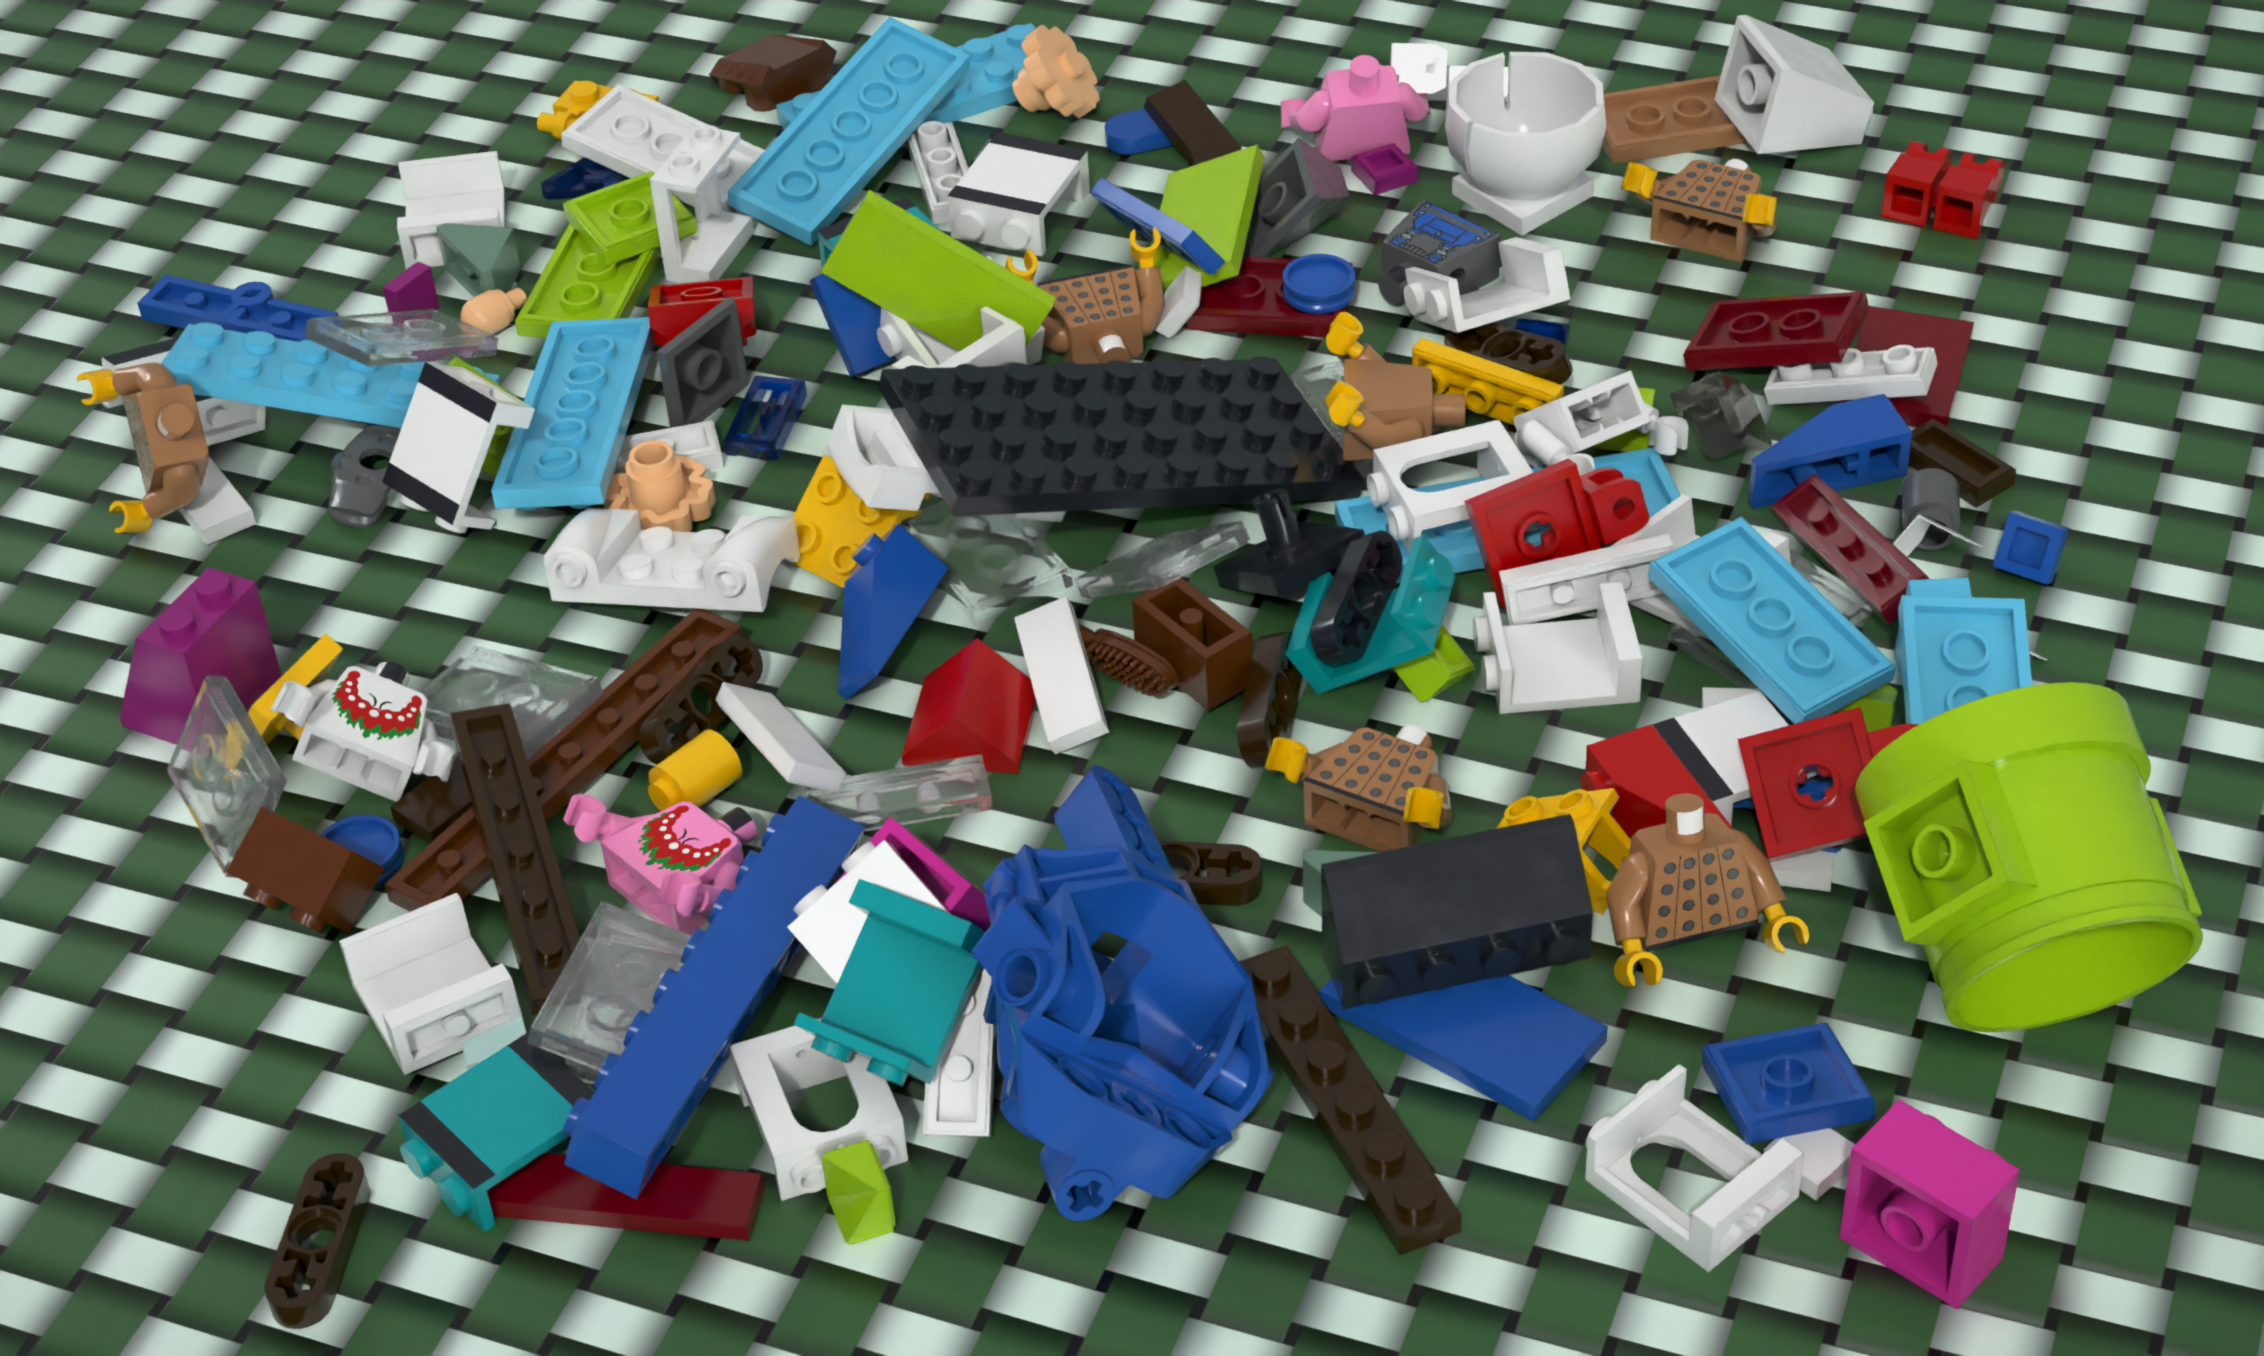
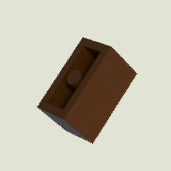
M1179 575L1171 577L1132 599L1134 640L1165 658L1179 675L1180 683L1178 687L1206 710H1211L1246 689L1252 663L1251 631Z
M261 806L226 872L248 883L243 895L275 911L281 901L292 905L293 907L288 918L318 933H322L327 923L350 933L384 867Z

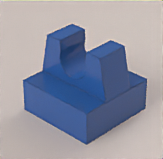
M2016 510L2009 512L1993 567L2046 585L2052 583L2070 528Z

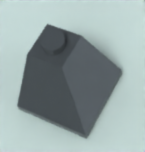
M1298 138L1261 174L1243 253L1244 256L1268 258L1314 231L1328 217L1337 214L1345 201L1350 197L1341 168Z
M730 297L724 299L657 351L670 428L702 422L748 386L736 300Z

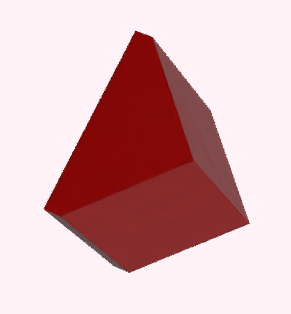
M976 638L924 678L901 756L902 765L1019 774L1037 705L1031 679Z

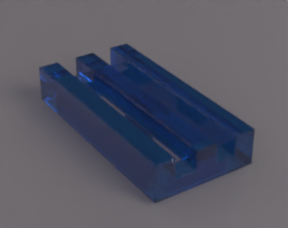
M754 376L724 439L726 455L737 456L739 449L742 448L746 450V457L757 458L761 450L766 451L768 460H778L807 397L805 381ZM767 390H773L768 402L764 403L760 411V419L753 434H747Z

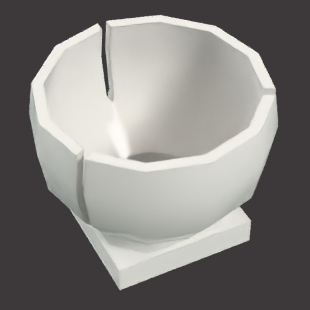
M1509 52L1508 103L1506 108L1504 103V53L1471 62L1450 81L1446 99L1445 130L1449 152L1465 170L1452 178V195L1521 236L1593 196L1594 179L1582 172L1598 158L1606 131L1603 83L1583 64L1547 52Z

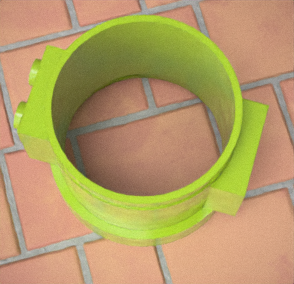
M2076 682L2041 684L2001 692L1966 703L1927 720L1895 739L1866 765L1857 779L1855 795L1865 821L1863 823L1904 940L1909 943L1922 944L1935 983L1942 990V1003L1947 1017L1957 1027L1977 1032L2018 1031L2052 1025L2097 1012L2136 996L2162 982L2190 961L2202 944L2203 934L2197 917L2202 915L2200 906L2159 802L2156 798L2149 797L2145 787L2151 772L2149 757L2127 702L2118 692L2096 684Z

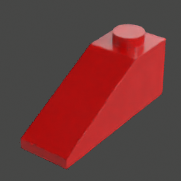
M1652 724L1587 745L1585 772L1580 777L1581 788L1586 791L1615 789L1619 799L1610 811V814L1627 836L1632 837L1639 829L1666 823V800L1673 795L1682 793L1695 794L1701 797L1704 801V814H1718L1726 825L1733 830V827Z

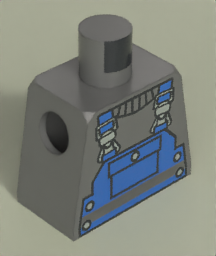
M1423 200L1384 238L1382 244V277L1378 281L1380 293L1391 303L1396 304L1404 299V287L1408 285L1405 269L1411 267L1456 278L1460 295L1473 292L1499 277L1500 252L1498 242H1500V234Z

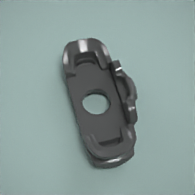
M370 424L342 452H338L334 456L329 468L331 474L329 513L335 522L367 529L375 525L380 519L387 505L388 494L391 490L389 486L382 483L387 467L371 470L363 467L360 462L370 455H382L390 459L401 428Z

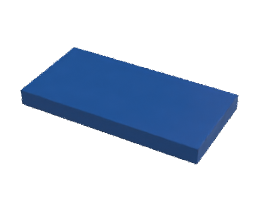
M1510 975L1343 1009L1332 978L1319 991V996L1331 1013L1533 1122L1536 1121L1607 1042L1608 1026Z

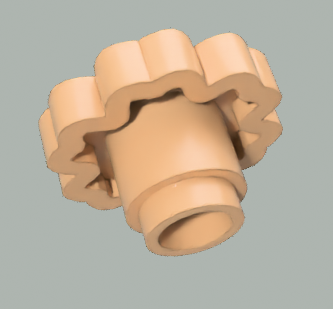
M1040 25L1027 34L1025 40L1021 42L1022 49L1027 55L1023 61L1025 67L1019 71L1018 78L1012 83L1013 92L1019 103L1032 113L1038 110L1046 111L1052 107L1065 117L1074 114L1076 117L1081 118L1096 107V103L1100 101L1099 94L1094 87L1097 84V77L1088 59L1082 53L1077 52L1072 38L1056 26L1048 29L1046 26Z
M652 440L642 442L630 451L629 460L625 467L626 473L613 474L603 504L604 509L638 510L642 530L662 526L668 527L672 531L690 532L693 527L692 521H702L711 516V508L714 506L716 498L713 482L707 478L706 469L702 463L693 462L688 456H678L666 442Z

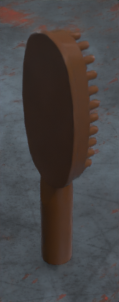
M1078 624L1088 658L1094 655L1091 664L1095 665L1100 661L1101 664L1097 667V670L1102 671L1109 668L1105 675L1110 676L1115 673L1112 678L1114 681L1123 676L1120 680L1121 685L1130 680L1127 683L1128 688H1132L1136 683L1135 691L1141 689L1142 694L1146 692L1148 696L1154 694L1155 698L1168 693L1172 688L1179 685L1180 678L1175 668L1165 658L1150 648L1114 631L1101 628L1094 632Z

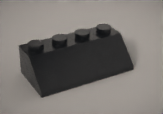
M1570 814L1321 864L1322 956L1343 1009L1380 1003L1394 998L1442 990L1447 987L1495 977H1504L1509 974L1590 958L1593 911L1575 824Z

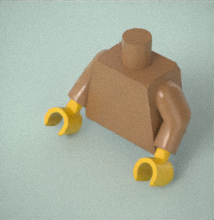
M1340 312L1330 325V331L1326 335V345L1336 355L1342 356L1348 353L1351 357L1350 359H1344V382H1336L1326 397L1325 403L1329 408L1331 420L1335 424L1343 426V460L1373 459L1374 449L1432 436V427L1465 426V394H1433L1432 370L1430 368L1387 362L1368 343L1361 345L1357 342V339L1363 332V326L1356 317L1347 312Z

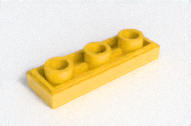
M1421 338L1412 347V365L1426 366L1432 370L1433 394H1465V408L1478 414L1514 425L1515 416L1564 397L1563 385L1425 338Z

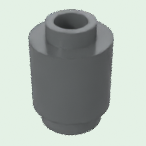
M1927 468L1912 473L1905 480L1902 487L1903 531L1918 515H1921L1958 533L1960 529V489L1953 475L1941 469ZM1930 524L1922 541L1916 547L1929 551L1939 550L1949 545L1954 537L1951 536L1953 534Z

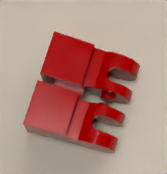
M1911 141L1905 154L1901 153L1886 174L1881 217L1926 227L1931 218L1932 207H1934V230L1978 239L1983 228L1984 217L1991 204H1994L1998 197L2005 162L1989 158L1986 163L1977 164L1976 154L1965 152L1959 165L1955 166L1951 165L1952 149L1940 147L1936 152L1928 153L1927 143Z

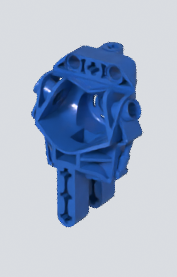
M1093 765L1054 814L1056 824L1068 849L1058 850L1045 847L1033 849L1024 844L1014 858H1003L984 882V896L991 926L972 949V956L980 962L992 977L983 1016L985 1023L997 1025V1061L1000 1072L1005 1077L1000 1110L1009 1123L1019 1132L1045 1144L1040 1152V1165L1059 1213L1067 1219L1075 1221L1090 1220L1100 1216L1129 1184L1156 1197L1170 1199L1198 1170L1233 1139L1231 1131L1256 1106L1267 1090L1274 1074L1273 1069L1268 1066L1252 979L1202 912L1187 881L1175 876L1133 790L1116 774L1097 765ZM1103 932H1109L1128 940L1114 960L1090 949Z

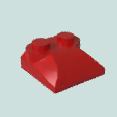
M753 276L651 286L648 314L654 344L666 345L724 299L730 297L736 300L742 344L746 346L748 344L747 338L757 334Z

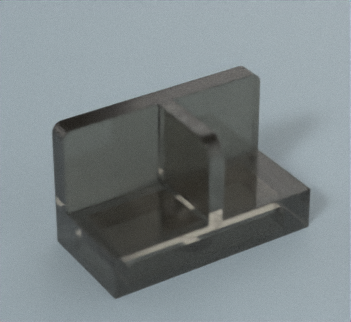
M1718 371L1669 393L1676 413L1692 421L1702 449L1707 456L1715 459L1720 458L1749 444L1760 450L1773 446L1751 387L1723 372Z

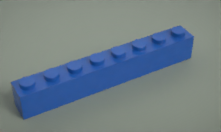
M800 795L785 816L779 813L773 816L762 838L761 846L763 849L761 852L757 853L750 850L743 860L735 879L737 887L733 892L726 888L722 890L709 915L708 923H710L708 929L704 931L696 928L689 938L681 957L683 965L677 972L669 968L655 991L653 997V1004L655 1006L651 1012L647 1013L640 1010L633 1019L624 1039L623 1045L626 1048L620 1056L610 1053L605 1059L594 1083L596 1092L592 1098L588 1100L581 1096L574 1104L563 1128V1134L571 1137L564 1165L637 1200L730 1057L729 1046L740 1042L801 948L802 943L787 928L799 917L794 912V907L817 886L823 885L829 890L845 872L841 867L842 864L859 848L866 826Z

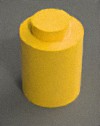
M704 730L650 769L648 774L650 783L648 794L650 799L660 811L681 801L692 802L700 808L741 778L742 765L734 748L722 735L713 730Z

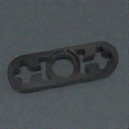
M1379 530L1356 537L1350 542L1314 618L1310 631L1312 647L1319 660L1327 666L1332 667L1355 661L1364 655L1402 570L1401 551L1396 540L1386 531ZM1354 588L1359 596L1360 608L1355 600Z

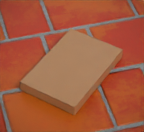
M1721 75L1605 93L1606 131L1602 147L1611 163L1619 164L1748 143L1714 100Z

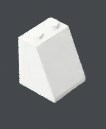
M1737 15L1714 100L1756 153L1766 154L1862 144L1867 125L1872 118L1874 101L1834 54L1826 47L1748 15Z

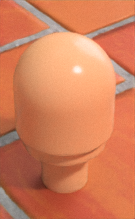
M518 287L506 293L499 289L487 290L469 299L463 305L460 314L461 323L471 335L477 337L492 335L509 326L510 322L514 320V311L524 306L527 300L526 294Z

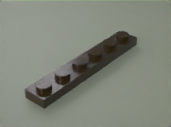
M506 703L450 713L451 732L532 1016L595 1003V985L511 705Z
M1285 945L1239 961L1252 979L1264 1039L1399 1256L1461 1233L1460 1212L1288 946Z

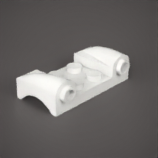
M842 404L827 441V449L842 478L858 498L865 502L868 507L918 511L925 493L942 497L891 409ZM1066 511L1012 514L1015 519L1062 522Z
M586 508L561 530L544 555V565L552 601L763 612L767 606L771 580L779 563L782 560L797 562L801 556L794 517L742 515L728 534H724L723 531L718 529H706L699 532H679L662 526L642 530L638 510Z

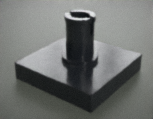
M1275 489L1263 493L1266 500H1263L1262 496H1257L1253 499V504L1257 509L1266 540L1214 565L1213 568L1220 587L1279 597L1338 567L1350 542L1356 537L1365 535L1363 529L1302 521L1297 524L1289 500L1288 489Z

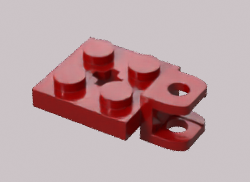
M1565 459L1464 501L1492 592H1495L1497 604L1505 609L1499 571L1602 549L1600 542L1608 545L1630 536L1642 529L1649 521V513L1639 482L1632 478H1623L1622 472L1612 467L1596 469L1580 476L1577 464L1570 459ZM1535 521L1540 525L1547 524L1548 531L1540 535L1541 544L1537 547H1534L1528 540L1524 541V534L1528 530V526Z
M1858 707L1737 739L1769 861L1775 862L1869 838L1855 795L1857 779L1866 765L1882 749L1904 733L1918 726V724H1900L1868 732L1863 712ZM1812 769H1818L1822 778L1833 777V787L1826 789L1825 798L1819 801H1814L1810 794L1800 795L1798 792V785L1807 782L1806 772Z

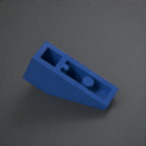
M1885 394L1833 404L1752 459L1748 503L1752 509L1773 505L1814 474L1820 477L1834 491L1907 476L1912 431Z
M899 523L881 538L877 534L872 533L852 555V559L858 564L844 584L838 693L846 700L879 674L949 569Z

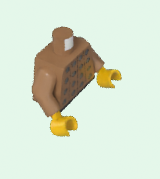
M1731 159L1724 165L1704 160H1694L1678 174L1660 181L1656 179L1658 170L1636 162L1628 163L1621 189L1635 192L1640 200L1652 208L1650 240L1742 263L1753 231L1759 237H1768L1776 230L1777 218L1775 209L1777 197L1760 193L1761 177L1757 173L1751 172L1750 167L1742 160Z
M1153 227V245L1150 247H1141L1136 243L1135 229L1130 233V254L1139 263L1140 269L1134 270L1131 264L1037 283V287L1056 297L1051 311L1042 322V326L1045 328L1044 347L1056 353H1061L1066 361L1077 364H1102L1112 360L1129 363L1130 358L1139 357L1144 352L1143 337L1153 333L1164 310L1161 269L1155 267L1154 262L1160 254L1161 236L1155 227ZM1030 250L1025 251L1023 259L1027 271L1017 270L1013 266L1012 258L1009 255L1005 268L1033 284V278L1038 266L1036 255Z
M145 363L120 368L114 372L110 369H102L79 374L76 378L77 381L87 379L93 388L92 397L82 399L81 402L83 404L104 403L117 399L119 395L123 396L122 400L146 495L143 497V501H115L110 505L109 513H124V523L121 527L115 529L116 533L147 532L151 527L152 519H160L192 503L200 493L199 487L203 484L209 462V451L193 388L190 383L177 385L176 379L170 370L160 363Z
M1404 725L1395 737L1368 727L1360 728L1343 743L1314 754H1309L1308 748L1295 740L1283 737L1273 739L1264 768L1269 771L1275 770L1285 773V778L1292 783H1304L1305 825L1384 852L1417 845L1424 827L1443 829L1448 826L1453 816L1448 784L1444 778L1438 775V756L1431 750V738L1425 730L1416 725Z
M1682 793L1669 797L1665 802L1666 823L1637 830L1631 837L1629 856L1624 858L1607 889L1606 898L1615 944L1622 946L1624 952L1614 965V976L1625 987H1635L1633 966L1637 961L1643 967V978L1647 985H1656L1660 982L1663 973L1661 962L1657 956L1648 951L1758 925V913L1764 912L1768 919L1763 929V939L1768 948L1773 951L1785 953L1784 947L1778 938V931L1785 923L1791 926L1794 937L1799 944L1805 945L1809 939L1808 927L1804 921L1798 917L1786 915L1782 904L1787 899L1766 856L1746 833L1740 830H1731L1718 814H1704V801L1695 794Z

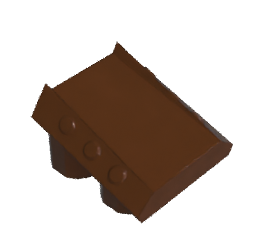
M771 34L720 58L709 73V76L718 81L719 87L726 92L745 93L746 104L754 111H771L776 109L777 104L793 100L797 95L821 91L831 79L830 70L837 51L824 40Z

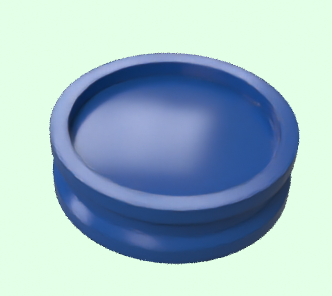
M1310 254L1291 261L1283 271L1284 299L1295 309L1307 313L1321 314L1340 310L1347 306L1355 296V270L1346 260L1330 254Z
M376 815L347 817L330 825L321 834V836L384 867L375 887L390 880L403 864L404 850L398 829L392 822Z

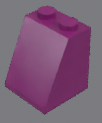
M208 567L136 638L120 713V721L123 727L213 758L220 754L232 740L251 706L282 676L256 582Z

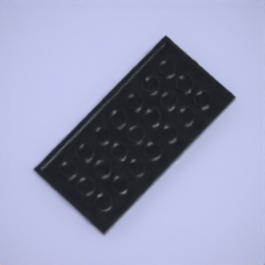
M1259 356L1251 360L1207 358L1204 361L1179 362L1170 359H1160L1156 362L1140 363L1112 360L1102 364H1077L1065 361L1057 365L1011 363L1007 366L986 367L961 364L948 368H926L911 365L904 369H882L878 387L953 516L1253 503V499L1257 496H1262L1263 500H1266L1263 493L1282 488L1288 489L1290 501L1359 498L1364 483V478L1350 460H1343L1342 448L1278 361L1267 357Z

